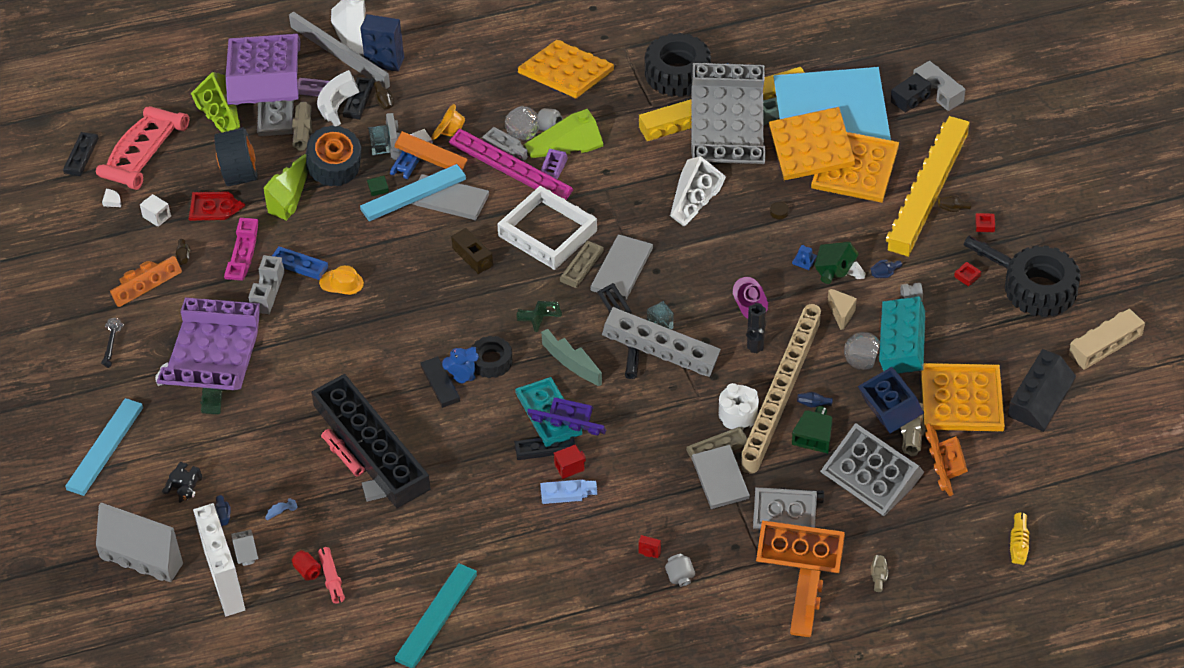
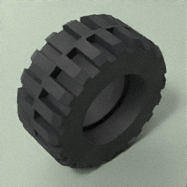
M669 33L668 36H660L658 40L655 39L647 47L645 52L646 81L655 91L658 90L660 94H668L670 97H673V95L683 97V95L689 96L692 90L693 63H711V52L703 41L701 42L699 38H694L690 34ZM683 63L686 65L681 67L670 66L669 64Z
M1039 245L1032 246V248L1027 247L1022 252L1016 253L1009 262L1005 280V292L1008 299L1012 301V304L1016 308L1019 307L1020 311L1024 313L1028 312L1032 316L1041 315V317H1047V315L1056 316L1059 312L1067 311L1074 304L1080 284V269L1072 257L1069 258V254L1060 252L1058 248L1054 247L1053 249L1046 245L1043 247H1039ZM1045 277L1056 284L1039 285L1032 282L1030 278Z

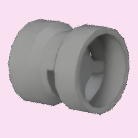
M914 283L912 286L901 284V299L920 296L921 301L923 300L921 283Z

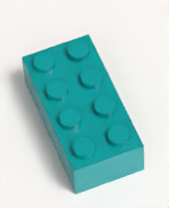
M920 296L882 302L879 361L883 371L890 367H893L897 374L923 370L926 311Z

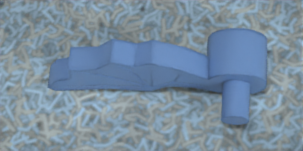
M289 498L287 503L273 505L268 510V514L265 517L266 520L281 514L283 510H296L297 504L295 500Z

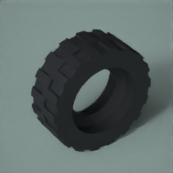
M498 336L482 337L472 344L471 347H476V353L479 356L478 360L474 361L475 373L477 375L497 378L504 375L512 367V348L505 339ZM494 351L501 355L500 360L496 362H484L482 360V355L486 352Z

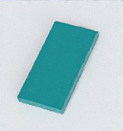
M552 377L515 389V393L526 413L528 409L550 413L554 397L564 399ZM531 420L545 447L551 446L555 442L568 440L572 436L582 435V429L575 431L566 425L557 427L551 425L548 421L543 420L540 423Z

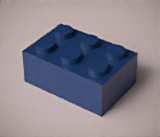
M366 14L360 28L364 58L381 69L399 71L404 59L400 19Z
M893 367L888 368L858 386L866 404L889 433L924 414L917 397Z

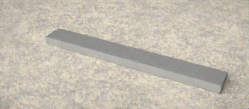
M295 12L289 14L291 28L367 78L374 79V82L380 81L385 89L390 87L389 73Z

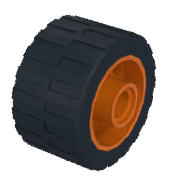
M334 125L316 130L310 136L307 143L306 166L310 176L317 182L329 186H342L353 180L359 172L361 160V145L356 135L347 128Z
M243 127L215 134L216 158L225 184L229 187L257 180L255 153L246 129Z

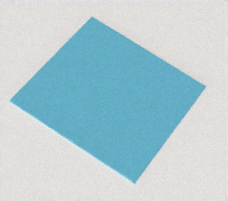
M879 67L773 75L780 119L839 107L846 132L891 140Z

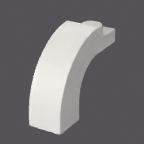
M349 70L328 82L318 96V109L324 119H327L328 122L332 121L334 126L341 124L337 113L339 105L345 99L359 93L357 84Z

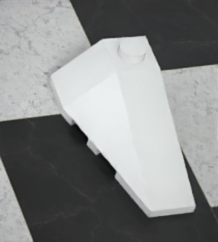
M341 0L331 9V23L341 43L359 55L364 56L360 28L365 19L364 0Z
M701 156L688 159L680 175L670 216L682 226H686L698 211L720 191L726 176Z

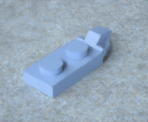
M571 480L540 483L543 504L582 501V498L587 497V495H597L596 481Z

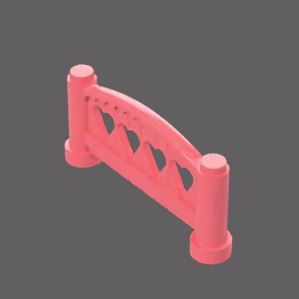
M151 106L145 107L143 110L144 117L121 137L114 147L107 164L97 166L96 174L101 178L122 183L131 189L138 190L143 183V174L140 173L142 168L174 128L180 131L187 129L190 120L189 115L181 112L177 114ZM150 123H155L158 129L144 130L148 128ZM142 134L146 135L149 139L148 141L135 142ZM132 146H136L140 151L137 153L125 154L127 151H129V148ZM122 158H127L130 164L116 166Z

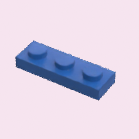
M279 246L272 255L274 257H282L284 269L320 280L328 269V262Z

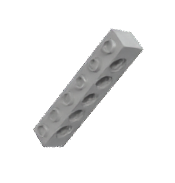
M614 307L605 322L602 333L603 336L611 340H616L629 347H634L647 354H652L665 361L675 363L708 377L711 376L721 350Z

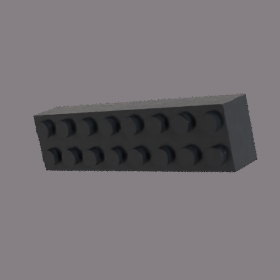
M346 374L311 391L314 407L337 436L345 442L346 447L379 485L396 509L431 490L428 473Z

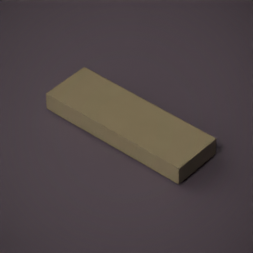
M587 241L561 275L560 282L577 288L603 253V247Z
M737 427L687 446L686 451L691 459L693 454L730 445L732 451L745 447L748 438L741 427Z

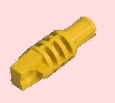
M1021 513L1014 515V528L1011 530L1010 538L1012 563L1020 565L1025 564L1029 551V531L1026 528L1027 515L1024 513L1023 519H1021Z

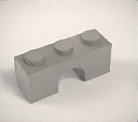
M931 61L914 69L913 74L918 73L932 83L931 88L938 89L936 102L947 111L964 102L966 89Z
M264 255L259 267V284L253 283L248 298L249 303L260 304L259 313L270 314L284 275L282 257Z

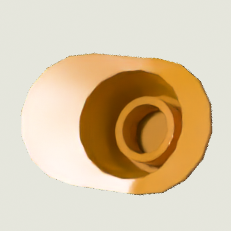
M455 104L451 105L445 113L441 123L431 136L432 140L436 139L440 134L450 137L454 136L459 128L462 129L465 118L455 110Z
M346 265L326 272L319 281L320 287L324 291L348 295L359 292L363 288L364 283L356 270Z

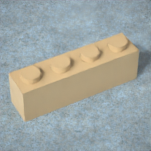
M1130 309L1120 312L1111 320L1104 321L1094 330H1089L1084 336L1074 339L1070 344L1069 356L1085 370L1142 336L1145 322Z

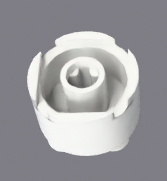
M734 383L729 384L722 391L719 397V418L725 427L729 429L741 427L744 430V427L754 425L758 416L759 399L757 391Z

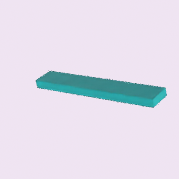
M458 563L395 656L396 662L409 668L416 667L477 576L476 570Z

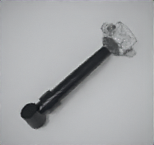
M117 318L108 319L105 327L111 331L104 359L101 361V364L106 368H110L112 365L110 360L112 359L115 333L117 331L120 332L124 326Z

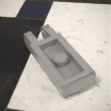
M387 113L386 131L391 157L397 160L402 152L394 147L400 136V133H396L398 131V121L394 120L393 113Z

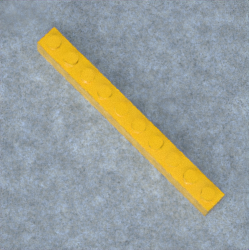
M798 67L774 75L797 74L805 72L801 67ZM773 75L764 77L763 100L776 98ZM691 99L640 114L639 128L646 141L691 129Z
M949 116L947 121L942 123L941 133L937 134L935 138V146H931L929 158H925L923 170H919L917 182H913L911 194H907L905 206H901L898 214L899 218L894 220L893 230L887 234L888 251L909 257L967 138L969 121Z

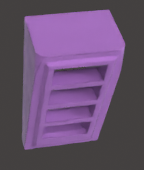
M549 149L541 171L558 179L568 159L566 152Z

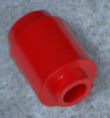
M299 551L293 556V567L305 580H314L320 575L321 565L308 552Z

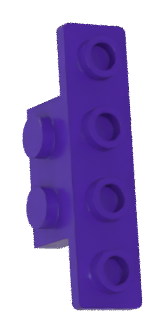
M554 397L550 413L528 409L527 411L531 420L542 423L544 420L550 422L553 426L561 427L566 425L572 430H588V433L597 436L600 433H606L603 425L589 422L593 409L591 405Z

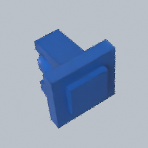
M801 245L792 264L810 270L817 255L812 253V248Z

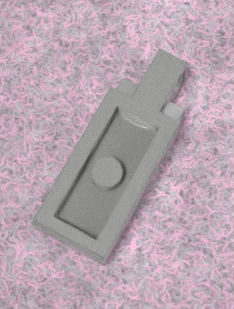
M495 127L482 137L483 141L513 157L515 156L521 161L528 158L527 149L524 148L521 141Z

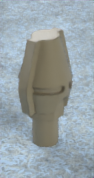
M875 555L871 564V575L873 582H875L874 591L882 592L883 583L887 581L888 577L886 559L881 555Z

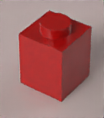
M576 444L554 452V465L562 479L584 471L586 457L583 451H579Z

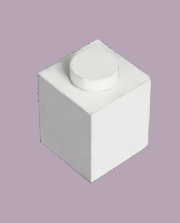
M153 194L140 204L143 218L158 227L171 217L168 203Z

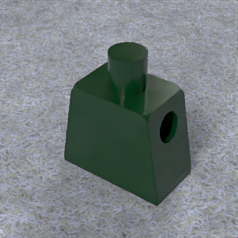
M851 242L820 245L815 268L821 275L823 283L830 284L833 278L847 275L859 255Z
M818 406L815 412L807 410L803 413L792 432V445L829 453L832 417L827 415L826 408Z

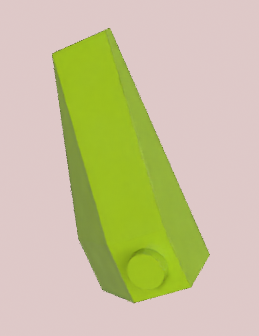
M212 72L191 93L197 108L203 111L206 117L212 120L221 132L239 129L237 107L234 104L227 103L226 75Z
M588 109L571 114L524 144V148L527 149L531 158L546 157L549 149L571 154L570 151L581 150V153L603 147L598 126Z
M306 154L294 161L292 167L284 168L281 175H274L263 188L269 214L287 220L296 211L309 172L306 166Z

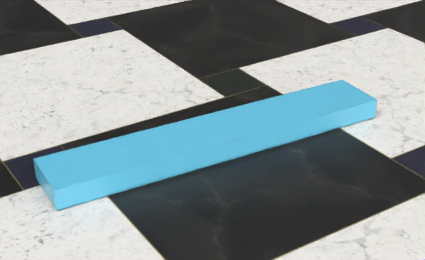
M456 164L365 203L360 208L368 221H371L466 180V175Z
M126 398L123 400L66 484V490L83 496L86 494L142 411V403Z

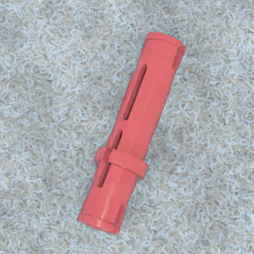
M331 429L325 430L321 437L330 446L332 453L338 455L355 477L362 475L365 468L346 448L345 442L339 439Z
M324 547L325 554H323L322 549H319L318 556L326 578L325 585L330 591L333 603H339L338 597L343 602L345 596L341 588L342 581L337 575L330 548Z

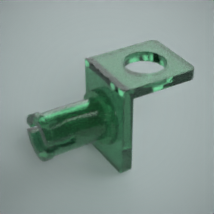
M538 301L534 310L518 309L517 321L532 322L534 331L538 332L544 316L561 317L562 312L558 302ZM547 306L554 307V308L556 309V311H555V312L549 311L546 307H547Z
M203 388L202 401H200L201 413L220 414L222 391L227 390Z

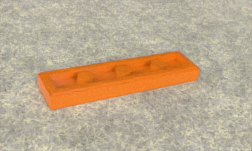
M403 131L394 146L444 169L457 164L463 171L468 160Z

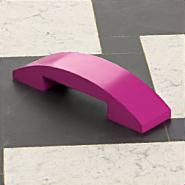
M239 219L236 230L237 239L231 262L227 264L224 275L225 279L243 281L246 277L254 253L258 219Z

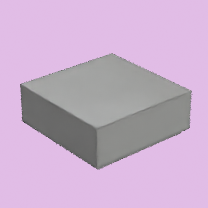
M374 480L362 483L367 502L386 497L383 490Z

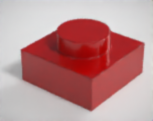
M976 213V232H995V215Z
M966 262L955 271L954 277L969 287L981 277V271Z
M641 535L639 539V553L646 557L659 558L661 540Z

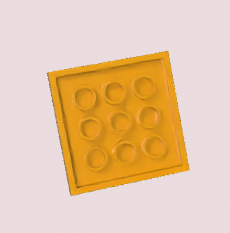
M555 40L518 67V73L574 98L579 97L614 70V64L607 60L600 59L591 53H586L560 40Z
M839 107L769 122L784 180L855 166V159Z
M847 132L855 159V166L814 174L811 188L883 203L899 148V142Z
M924 363L923 370H921V388L925 430H927L926 424L930 423L935 430L1004 431L1000 365Z

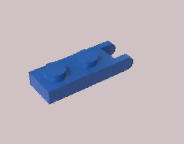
M402 151L391 168L390 175H395L397 171L404 173L403 178L408 179L421 158Z

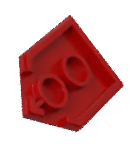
M192 192L189 221L226 220L244 208L245 204L235 199L230 192Z

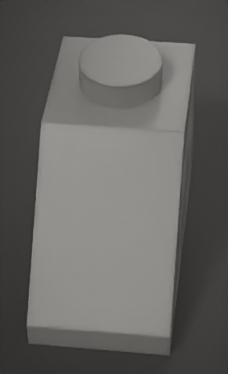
M252 530L231 534L238 564L242 563L245 566L255 563L254 560L258 559Z

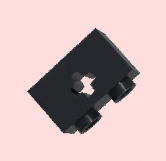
M915 73L892 89L890 102L906 113L930 97L932 83L918 73Z

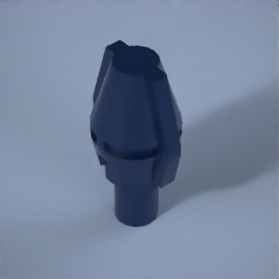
M880 260L870 268L871 274L875 278H888L894 274L893 271L902 266L900 260L894 262Z
M815 392L797 395V402L808 407L832 406V398L823 397V395Z
M219 495L216 497L217 504L215 509L222 527L229 523L231 507L227 501H224V497Z

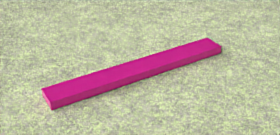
M460 128L449 141L450 145L535 190L542 186L565 200L573 192L571 186Z

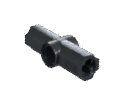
M760 303L750 305L748 310L746 336L747 348L751 353H758L764 349L765 327L767 323L765 319L766 308Z

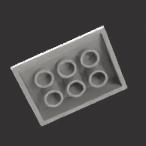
M856 423L820 471L883 516L915 486L924 473L917 464Z
M100 503L96 537L99 557L104 561L118 563L124 568L135 569L141 574H149L160 581L172 582L183 565L174 528Z

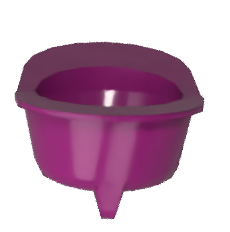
M743 277L735 282L733 295L745 318L748 319L749 306L755 303L762 304L767 312V298L763 287L755 279Z

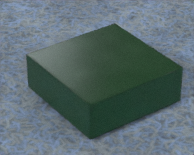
M385 176L367 179L371 196L389 193Z

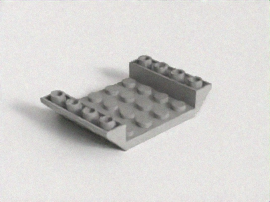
M693 63L691 90L692 158L701 156L707 162L765 164V146H763L764 65Z

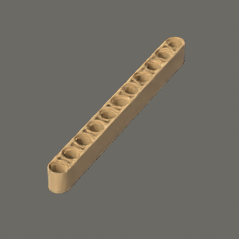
M809 304L803 309L742 451L741 467L746 473L752 474L758 471L820 325L821 309L815 304Z

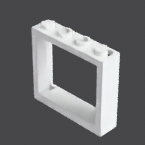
M539 186L497 224L499 237L554 270L597 232V218L542 186ZM541 202L582 225L555 251L514 227Z
M214 503L193 509L204 553L225 617L245 611L236 569Z

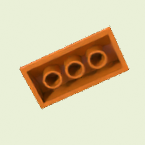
M762 520L756 562L839 573L845 532Z

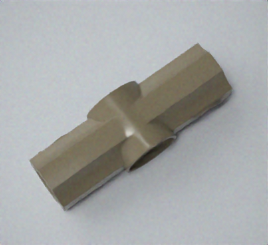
M300 102L299 105H296L295 118L292 120L293 147L298 150H305L309 141V134H312V107L307 102Z
M919 403L924 412L922 403ZM923 414L901 427L903 435L902 450L904 454L916 456L921 451L922 436L925 435Z

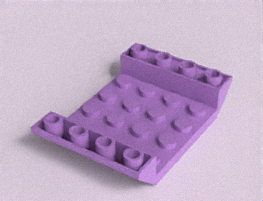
M286 34L230 38L228 41L226 66L227 103L239 105L242 103L255 104L258 102L292 101L298 99L297 69L298 51H300L301 44L299 35Z
M185 298L181 308L183 322L168 367H161L157 384L226 390L241 389L258 334L260 304Z

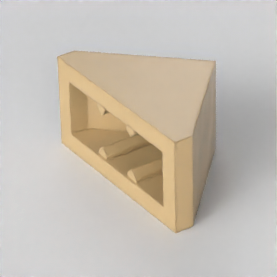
M830 289L828 290L827 302L840 330L846 327L856 310L857 298Z

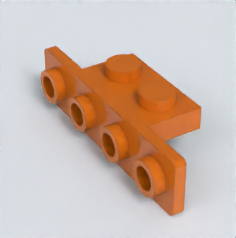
M171 256L159 264L146 261L140 265V268L124 273V276L119 279L121 285L110 290L116 306L121 307L180 274L182 270L175 256Z
M928 423L926 424L927 432H925V435L932 446L929 450L931 456L936 461L934 464L935 471L940 476L938 484L942 491H946L949 496H952L953 491L949 479L968 472L961 445L956 436L939 443L937 432Z
M800 568L790 629L791 635L811 637L815 610H819L821 597H817L818 592L822 593L823 580H820L821 571Z

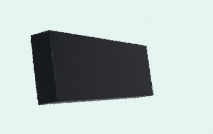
M357 77L355 82L359 93L348 98L343 111V117L361 119L374 86V79Z
M80 133L63 168L64 174L82 175L99 139L98 134Z
M439 357L420 362L421 368L441 407L460 402V397L446 370L443 369Z
M572 436L570 439L562 442H555L548 447H545L542 438L514 441L517 461L554 456V452L575 445L574 437Z

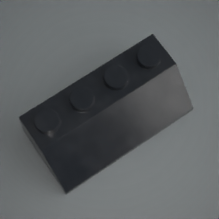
M1045 349L1041 350L1011 399L1007 417L1040 431H1045L1076 379V375L1061 356Z

